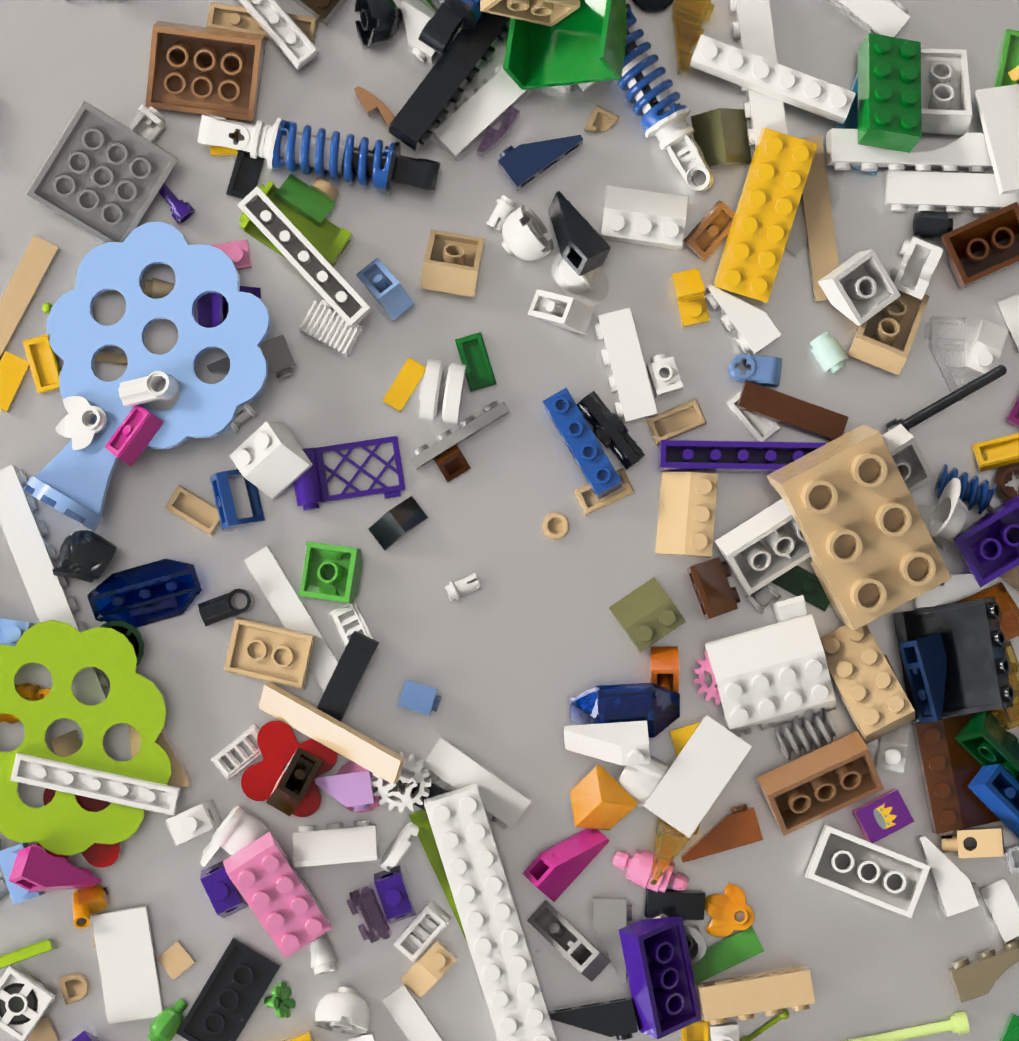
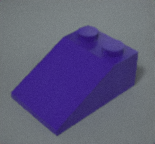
M1015 496L996 507L953 539L979 587L986 585L1019 565V496Z

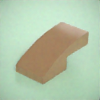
M359 86L354 88L355 94L368 117L379 112L389 129L390 123L395 118L389 108L369 91Z

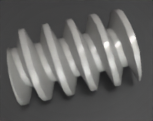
M826 710L823 711V720L817 714H814L812 716V724L807 718H803L802 727L794 721L792 722L791 731L786 725H783L781 727V735L774 729L781 751L788 761L791 760V751H794L800 757L802 756V747L810 753L812 752L813 743L818 748H821L822 740H826L830 744L833 742V736H836L834 726Z

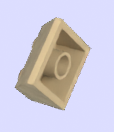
M431 230L423 263L420 288L435 292L440 291L460 296L475 297L485 239Z

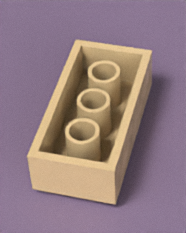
M867 624L855 631L844 625L820 638L831 682L866 744L915 720V710Z
M805 965L697 984L702 1017L704 1021H709L711 1025L727 1023V1018L735 1016L738 1020L755 1018L754 1013L759 1012L765 1013L766 1016L778 1015L782 1013L783 1008L789 1007L793 1011L810 1009L809 1004L815 1003L810 969Z

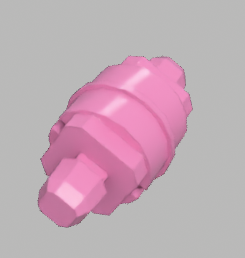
M637 849L634 856L631 857L629 856L630 853L624 851L616 852L612 863L622 870L625 868L629 869L626 878L632 880V883L655 892L659 890L665 893L668 884L672 885V889L679 891L686 889L689 878L680 872H677V874L673 873L676 863L670 862V859L660 856L659 853L655 854L645 849L643 851Z

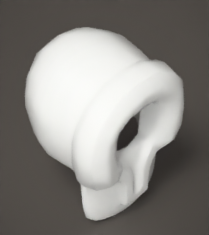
M650 755V764L626 765L618 783L638 802L635 807H644L643 805L668 771L669 766Z
M233 807L223 819L221 825L215 830L210 843L203 850V857L200 861L201 865L205 867L220 847L230 855H234L269 832L267 826L261 820L248 813L243 807Z

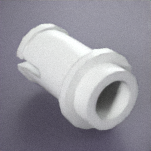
M503 195L501 199L496 200L498 204L486 223L502 232L506 218L512 211L516 210L514 207L517 204Z
M475 573L454 583L448 582L449 585L445 586V590L451 602L454 600L458 602L460 601L459 598L482 589Z

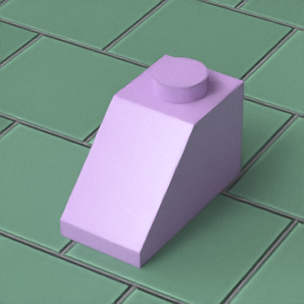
M369 770L314 778L316 785L345 807L353 806V812L369 810V804L375 803L373 786L371 785L372 776Z

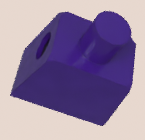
M223 861L201 871L200 880L218 916L226 918L249 906L227 875Z
M400 865L391 868L388 872L384 870L374 874V883L386 919L390 924L417 915Z

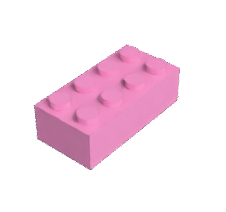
M271 832L263 835L223 861L227 875L285 958L332 929L326 913Z

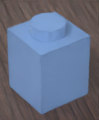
M405 680L398 706L430 716L431 711L437 712L441 696L436 695L438 689Z

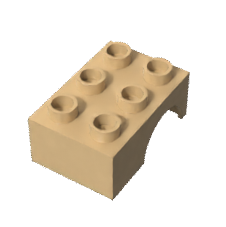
M863 424L767 475L771 486L776 489L784 500L804 536L812 557L810 564L838 620L852 630L859 629L952 579L880 431Z

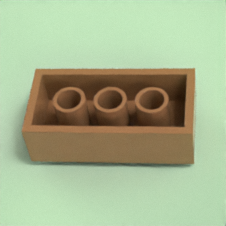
M858 731L757 777L772 816L783 836L884 789L870 751Z

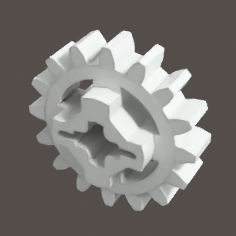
M411 754L408 759L405 758L399 778L401 782L398 781L395 784L386 780L383 782V778L373 773V776H375L371 778V785L375 787L373 789V796H380L379 804L389 803L388 810L390 811L394 806H398L400 813L403 812L405 806H408L413 811L415 802L422 805V796H429V789L427 787L431 786V779L427 778L430 773L429 768L422 769L424 761L421 759L418 762H414V754ZM417 783H420L416 792L412 793V788L416 787Z

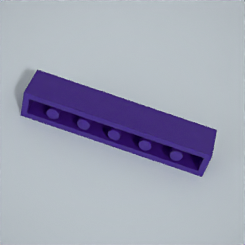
M661 440L659 444V471L773 473L826 443Z

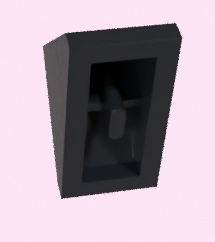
M411 496L384 514L369 528V531L382 548L387 550L424 522L428 516Z

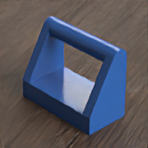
M239 469L218 472L210 476L222 530L265 521L258 488L245 478L253 517L237 518L228 479L243 476Z

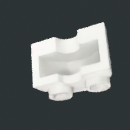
M914 236L911 241L905 239L899 252L900 255H903L899 266L894 264L889 275L897 290L922 300L944 249Z

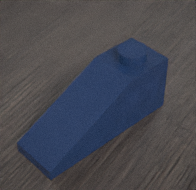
M581 135L521 144L516 148L510 146L499 154L501 159L498 160V166L516 191H518L581 146L583 138Z
M941 633L921 635L898 643L919 723L942 720L947 656Z

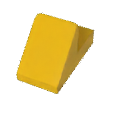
M699 269L672 273L671 276L682 326L687 327L710 322L704 295L705 288Z

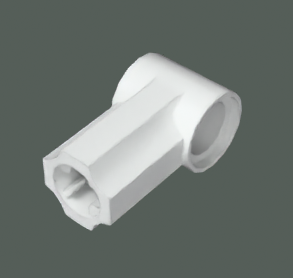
M154 371L147 377L120 383L118 388L119 396L125 407L160 399L169 401L177 395L178 383L166 373ZM166 380L165 388L159 392V384Z

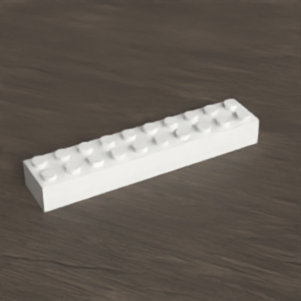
M477 783L424 799V806L498 1041H557Z

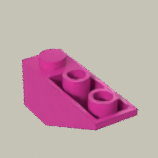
M587 828L540 853L522 874L549 899L555 902L610 840L598 829Z
M31 845L18 851L8 880L31 892L83 889L101 883V879L93 876L90 870L77 868L69 864V860L59 856L54 857L46 853V849L37 845Z

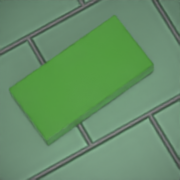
M292 174L288 176L275 193V198L318 227L322 225L336 205V203Z

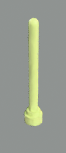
M966 1011L954 1013V1016L949 1017L950 1020L845 1041H903L948 1031L962 1035L970 1033Z

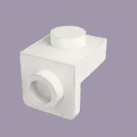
M141 105L138 109L140 111L128 127L154 142L166 127L161 120L163 115L152 106L146 109Z

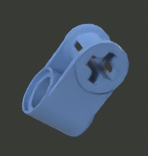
M740 354L729 364L728 373L733 380L738 382H745L747 380L761 386L779 387L783 359L773 356ZM740 362H743L744 367L748 368L743 374H740V369L735 368Z

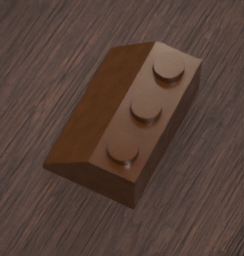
M1017 202L941 236L949 266L960 289L1019 263V205Z

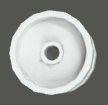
M428 359L425 376L422 377L419 418L433 421L437 417L440 404L443 405V421L445 423L458 424L466 365L452 363L448 369L447 379H443L444 365L442 361Z

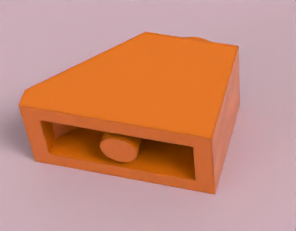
M678 646L650 647V709H678Z

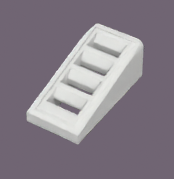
M355 600L353 604L347 603L330 611L345 646L349 642L348 636L353 634L354 630L357 632L363 630V635L373 639ZM351 610L354 611L355 615L340 621L339 616ZM358 619L359 625L345 631L343 626Z
M255 724L211 759L228 781L262 754L260 749H257L248 738L252 734L257 740L259 728ZM243 741L253 754L248 756L239 744ZM235 748L244 761L239 763L230 752ZM225 755L235 766L232 771L222 760Z
M430 900L393 945L412 962H415L449 923L451 916L434 901ZM429 913L434 919H436L439 922V924H437L427 914ZM421 920L433 930L431 933L420 924ZM414 929L425 938L424 942L412 932ZM406 937L410 939L414 944H416L419 948L417 950L412 948L407 942L404 941Z

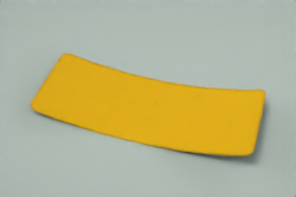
M408 358L384 396L383 402L401 411L424 375L426 367L412 358Z

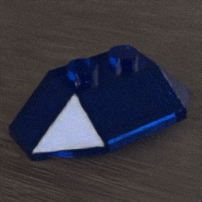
M162 559L111 574L87 594V598L95 620L107 623L113 620L125 621L135 627H140L182 615L195 597L202 591V587L193 564Z
M654 683L598 685L584 691L577 697L574 696L569 699L570 722L574 725L647 720L649 738L656 737L680 717V694L675 691L671 692L667 688Z

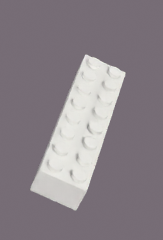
M902 424L882 435L910 493L935 478L915 438ZM783 499L715 541L737 582L748 595H751L811 557L804 536Z

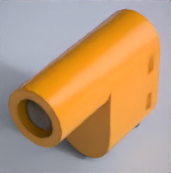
M95 885L76 890L73 893V923L75 927L80 929L88 927L90 924V914L106 909L107 894H109L107 887L103 888L102 885Z

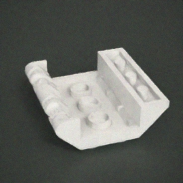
M811 613L705 643L725 715L723 716L725 725L736 736L741 737V731H744L745 735L751 734V726L757 724L761 727V730L768 729V723H770L771 727H776L793 722L794 716H797L798 720L803 719L804 711L810 709L817 715L821 714V708L827 712L836 710V699L824 649Z

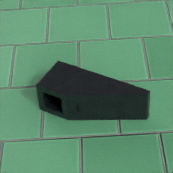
M560 191L556 192L548 211L560 253L577 275L581 276L602 266L611 247L574 208L570 201Z

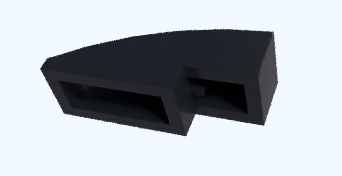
M354 630L317 709L340 722L342 721L362 682L379 642Z

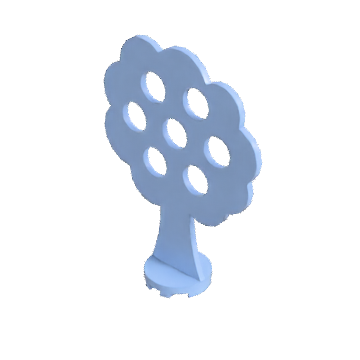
M159 221L148 222L135 228L124 242H107L96 246L83 257L77 269L76 288L63 294L51 308L47 319V334H49L48 340L53 351L64 360L59 376V390L63 399L71 396H80L87 399L91 406H97L104 410L107 417L106 425L100 432L95 433L92 443L84 449L73 450L71 439L48 465L35 476L30 477L23 489L24 491L54 507V509L82 523L83 526L96 531L104 518L102 513L108 487L119 459L104 447L134 407L123 406L118 389L120 383L147 377L154 371H162L178 381L180 397L172 408L166 411H157L152 409L148 403L140 404L163 421L162 426L147 445L153 449L163 450L177 447L189 437L198 439L211 438L224 432L234 421L238 408L254 400L264 389L268 378V362L259 346L269 333L271 324L269 310L258 297L251 293L239 292L240 276L235 263L221 249L208 244L189 245L185 236L173 225ZM163 263L173 268L176 275V283L173 290L167 296L159 299L146 296L141 284L144 272L155 264ZM105 291H118L124 296L126 301L124 316L113 325L104 326L97 323L92 314L94 300ZM213 292L225 296L229 305V312L222 324L213 328L200 326L194 317V307L200 297ZM158 319L170 320L175 323L178 329V341L175 347L165 354L156 355L151 353L144 344V334L147 327ZM108 346L120 347L125 351L128 359L125 373L115 381L105 382L100 380L94 372L93 363L96 355ZM211 348L224 350L230 358L228 375L222 381L215 384L202 382L196 374L198 357L204 351ZM93 416V417H92V419H91V424H92V425H94V424L96 423V421H97V416Z

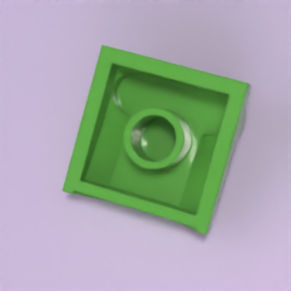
M306 542L307 550L298 596L353 604L359 592L363 567L361 549Z

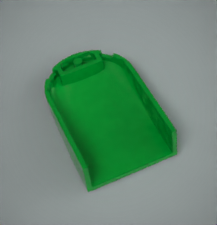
M579 0L580 7L552 27L511 18L503 69L522 90L622 79L627 37L626 0Z

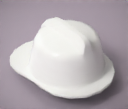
M560 252L556 255L551 266L552 276L568 297L574 298L590 307H595L602 303L607 297L609 290L608 279L603 270L598 267L578 276L562 258Z
M953 478L948 482L940 496L935 511L926 525L932 538L938 535L953 541L956 536L962 533L968 523V508L959 498L961 492V481L959 478Z

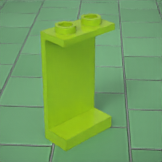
M269 180L266 186L262 184L259 188L334 268L353 238L352 233L344 228L340 229L326 219L318 227L275 198L278 188L275 187L273 182ZM243 212L239 218L241 230L286 258Z

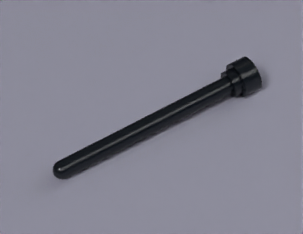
M999 365L904 420L903 418L899 420L893 419L886 424V427L890 431L899 424H902L910 432L909 429L1002 377L1006 374L1007 369L1004 365Z

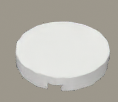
M411 821L405 825L383 855L379 867L388 872L393 866L398 864L410 847V837L412 835L416 837L419 832L417 825Z

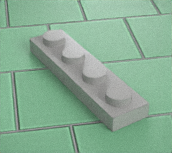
M497 401L490 403L482 409L484 414L476 419L473 415L459 423L460 429L453 433L449 429L436 437L438 442L431 447L425 444L413 452L415 457L410 459L416 470L430 463L435 457L456 444L459 445L509 414L510 410L503 401L498 404Z

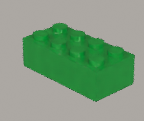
M869 33L858 48V144L910 153L922 137L921 42Z

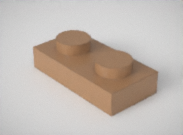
M719 200L687 235L683 242L701 259L705 260L729 234L735 213L723 201Z

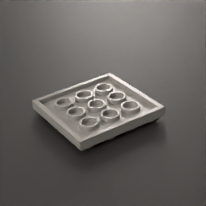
M83 100L26 195L106 243L124 242L139 224L178 161V157Z

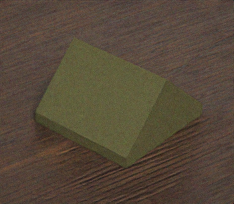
M718 108L691 116L692 127L695 130L693 133L694 140L699 145L710 169L751 164V151L747 137V120L743 109Z

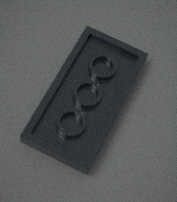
M233 937L176 1034L188 1041H236L281 965Z

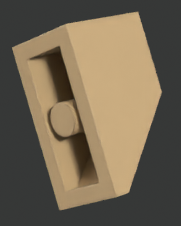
M437 939L404 974L400 981L420 999L457 961V957Z

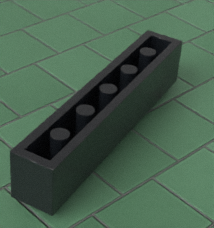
M482 12L474 29H461L390 123L389 133L414 151H416L420 144L425 146L433 135L431 129L436 123L441 125L449 114L447 108L452 102L457 104L465 91L462 88L467 82L472 83L480 73L478 67L483 60L487 63L496 51L494 46L498 40L503 42L507 38L511 18Z

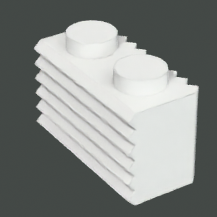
M322 300L321 303L313 302L299 331L349 357L364 328L359 323L354 328H351L327 301Z

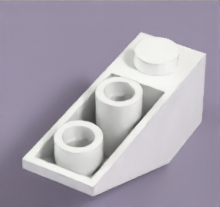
M711 284L707 286L706 292L708 294L705 296L706 300L713 309L718 307L723 314L721 318L723 324L729 331L734 330L740 338L737 340V343L745 354L750 352L751 355H756L780 338L781 333L766 312Z

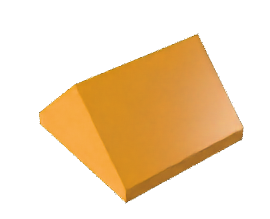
M599 764L570 791L575 827L609 831L638 804Z

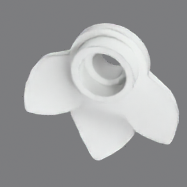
M80 396L67 397L63 399V404L69 414L55 427V431L64 437L72 438L73 450H81L88 447L92 443L95 433L100 432L105 427L107 417L103 409L91 406L87 399ZM93 416H97V421H96V423H95L94 425H92V424H91V419H92V417H93Z

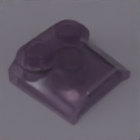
M369 883L350 892L351 898L347 900V904L353 915L358 914L362 924L358 925L364 941L369 939L371 943H374L381 939L386 940L390 938L393 933L371 884Z

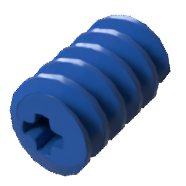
M944 464L935 485L937 498L940 499L944 488L950 480L959 478L961 481L960 500L963 503L968 501L969 511L975 505H978V514L981 515L988 508L997 484L995 483L989 489V481L985 479L978 485V476H973L968 481L967 472H963L958 477L957 468L954 467L948 473V466Z

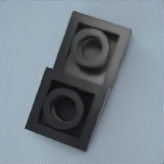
M646 889L645 917L655 918L665 914L668 917L681 916L683 920H704L706 893L701 890L675 891L673 889H666L664 893L659 890L655 892Z

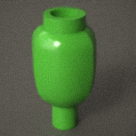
M179 998L173 1007L163 1009L149 1027L150 1034L147 1038L151 1041H171L182 1024V1013L188 1004Z

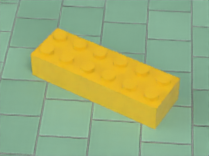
M761 129L713 286L768 303L818 144L771 129Z

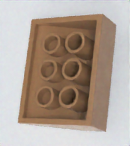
M157 21L152 28L145 107L152 106L158 109L254 121L263 64L265 35Z

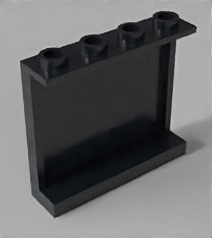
M995 597L893 613L898 643L921 635L941 633L947 656L942 717L1013 707L1014 690L1009 683L1008 673L1010 666L1004 654L1005 636L1003 631L1000 630L998 619L1000 617V608L995 601ZM900 652L906 694L915 710V720L911 722H918L919 719Z

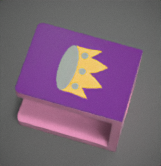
M892 789L852 810V814L865 839L871 843H875L915 822L898 789Z

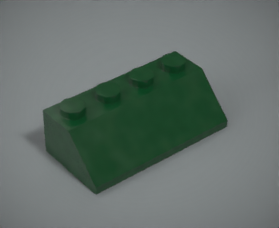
M987 711L973 714L954 739L982 766L1001 764L1019 782V743L1017 737L1011 732L1006 731L993 714Z

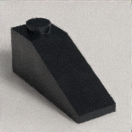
M631 997L550 1011L552 1020L608 1037L616 1036V1040L633 1038L632 1033L638 1032Z

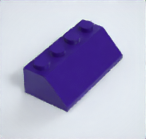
M681 916L645 919L619 929L638 1031L655 1039H660L701 1020V1011L683 918Z

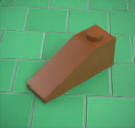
M746 804L730 808L732 813L722 817L681 855L682 862H688L763 840L755 809L753 807L747 808Z

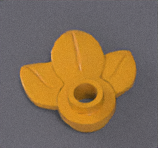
M728 884L724 895L713 894L705 898V910L713 918L706 927V932L710 935L721 938L728 937L735 930L745 931L753 925L755 920L754 911L747 905L746 894L740 887ZM738 912H744L745 919L741 922L736 920Z

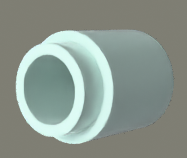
M825 332L810 342L813 348L811 351L825 372L831 370L834 374L846 366L844 361L848 356L835 336L831 337L829 332Z

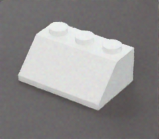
M607 185L601 237L606 241L681 251L688 196Z
M370 820L353 821L354 827L344 828L342 822L326 824V829L315 830V825L299 826V832L293 833V867L378 860L377 825H370Z

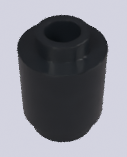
M921 211V214H914L913 235L919 236L920 239L942 240V235L953 231V218H948L947 212Z

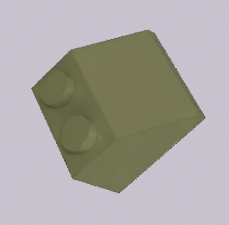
M654 577L609 607L639 653L686 622L671 598Z

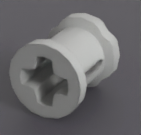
M771 582L751 595L747 594L745 596L759 614H762L764 608L775 598L779 599L782 597Z

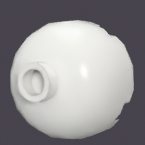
M522 205L506 218L502 229L505 241L502 242V245L511 256L515 254L519 259L526 261L538 260L554 249L552 239L546 240L544 233L548 231L539 217L530 208L524 211L525 205Z
M340 987L338 992L328 993L319 1001L315 1012L314 1025L332 1031V1028L342 1030L341 1033L365 1034L366 1031L368 1032L370 1011L365 1000L355 995L354 989Z

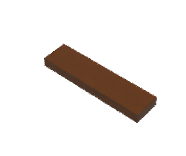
M747 380L744 382L736 407L829 441H833L843 435L848 416Z

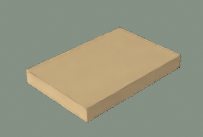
M235 617L224 671L305 689L316 635Z

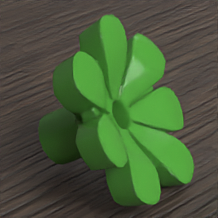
M280 982L277 984V987L272 989V996L264 999V1004L267 1008H275L277 1017L289 1018L291 1015L289 1008H295L296 1002L294 999H289L292 995L291 988L287 987L286 982Z

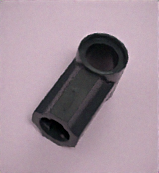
M234 589L230 593L199 603L198 607L201 618L207 627L231 617L250 612L254 607L255 599L248 590ZM243 593L247 597V605L242 609H238L235 606L234 600L238 594Z

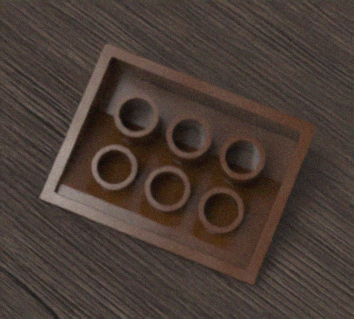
M993 710L987 711L988 713H991V714L994 715ZM976 713L944 718L935 722L912 724L932 833L940 834L1001 821L967 787L982 768V765L954 739L970 717Z

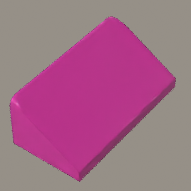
M140 404L135 405L104 448L127 465L132 466L160 429L163 421Z

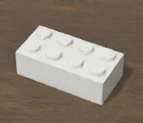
M824 824L804 876L911 918L931 866Z

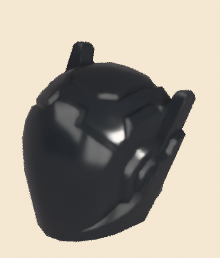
M75 531L63 541L58 557L59 568L52 570L53 575L76 578L92 583L94 579H98L112 560L117 547L92 531Z

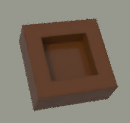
M457 444L434 458L435 463L447 482H450L471 468Z

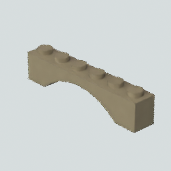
M1019 940L1006 943V949L995 952L994 949L980 952L978 954L980 958L969 961L968 958H963L953 962V967L947 970L958 1001L963 1003L988 994L1000 976L1019 961Z

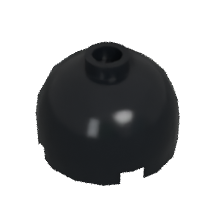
M356 0L355 12L360 11L361 21L357 20L355 22L361 43L368 47L386 44L391 41L398 31L399 24H402L403 21L402 11L400 8H397L396 3L393 0Z

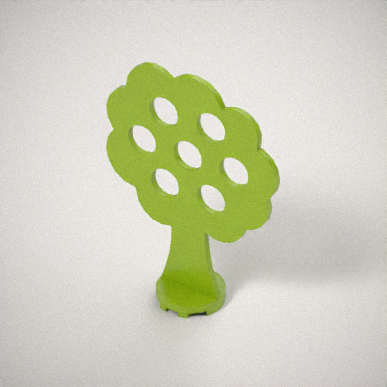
M50 620L39 622L27 629L16 645L0 644V714L16 716L23 723L25 729L24 740L17 749L0 751V832L8 839L21 843L38 842L43 848L54 854L71 856L84 852L94 843L115 844L127 840L137 832L144 819L145 809L112 802L103 810L97 812L89 811L79 804L75 794L57 790L54 798L47 805L31 807L20 798L18 792L19 782L11 781L17 752L168 785L172 774L171 760L166 750L155 742L165 726L167 709L164 697L153 681L136 673L137 656L134 646L121 632L108 627H95L80 632L69 623ZM28 663L42 664L51 672L53 679L52 689L49 694L37 701L22 697L15 685V677L18 670ZM87 667L98 668L108 676L110 692L101 703L87 705L79 701L74 695L72 689L73 679L81 669ZM61 718L71 719L82 728L84 735L83 744L75 754L59 756L48 747L46 731L55 720ZM119 723L133 726L141 738V748L138 754L126 761H118L111 758L103 745L106 731L111 726Z

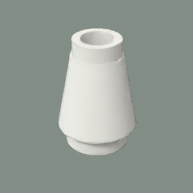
M324 933L310 942L311 968H314L315 975L337 970L336 963L338 961L327 934Z

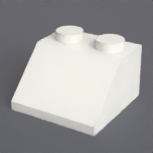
M873 249L856 253L818 281L830 303L858 326L901 296Z
M266 421L229 455L243 477L272 499H276L313 465L284 422Z

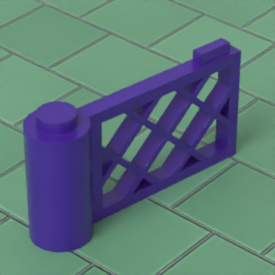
M392 436L302 449L313 465L293 482L297 506H303V511L319 509V504L324 502L384 494V499L400 497V491L406 489L398 437ZM392 443L394 455L387 463L375 452L381 444ZM376 445L373 451L367 448V446ZM361 447L370 454L361 467L348 458L354 448ZM349 449L345 455L340 452V450ZM334 451L342 457L334 471L324 464L323 453ZM372 456L385 465L377 478L363 469ZM394 458H395L396 468H394L392 465H390L391 462L394 460ZM345 460L358 469L350 482L336 473ZM389 468L397 474L399 485L388 487L379 479L386 469ZM325 469L331 473L328 479H326ZM360 472L374 481L368 490L360 491L352 485ZM333 476L347 485L341 494L329 496L327 484ZM376 483L383 487L372 489ZM349 487H350L351 489H353L354 491H356V492L345 493Z

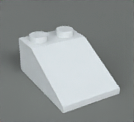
M921 48L922 134L964 135L968 132L972 118L967 50Z

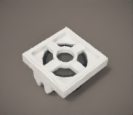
M9 965L0 979V1028L19 1041H26L56 995L45 989V986L40 981H35L31 975L22 973L12 965Z

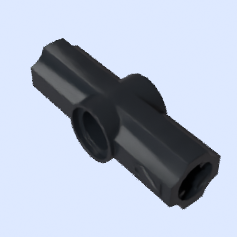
M595 391L576 404L584 418L593 427L592 431L606 448L609 447L626 470L645 456L642 449L627 433L629 431L614 412H610Z

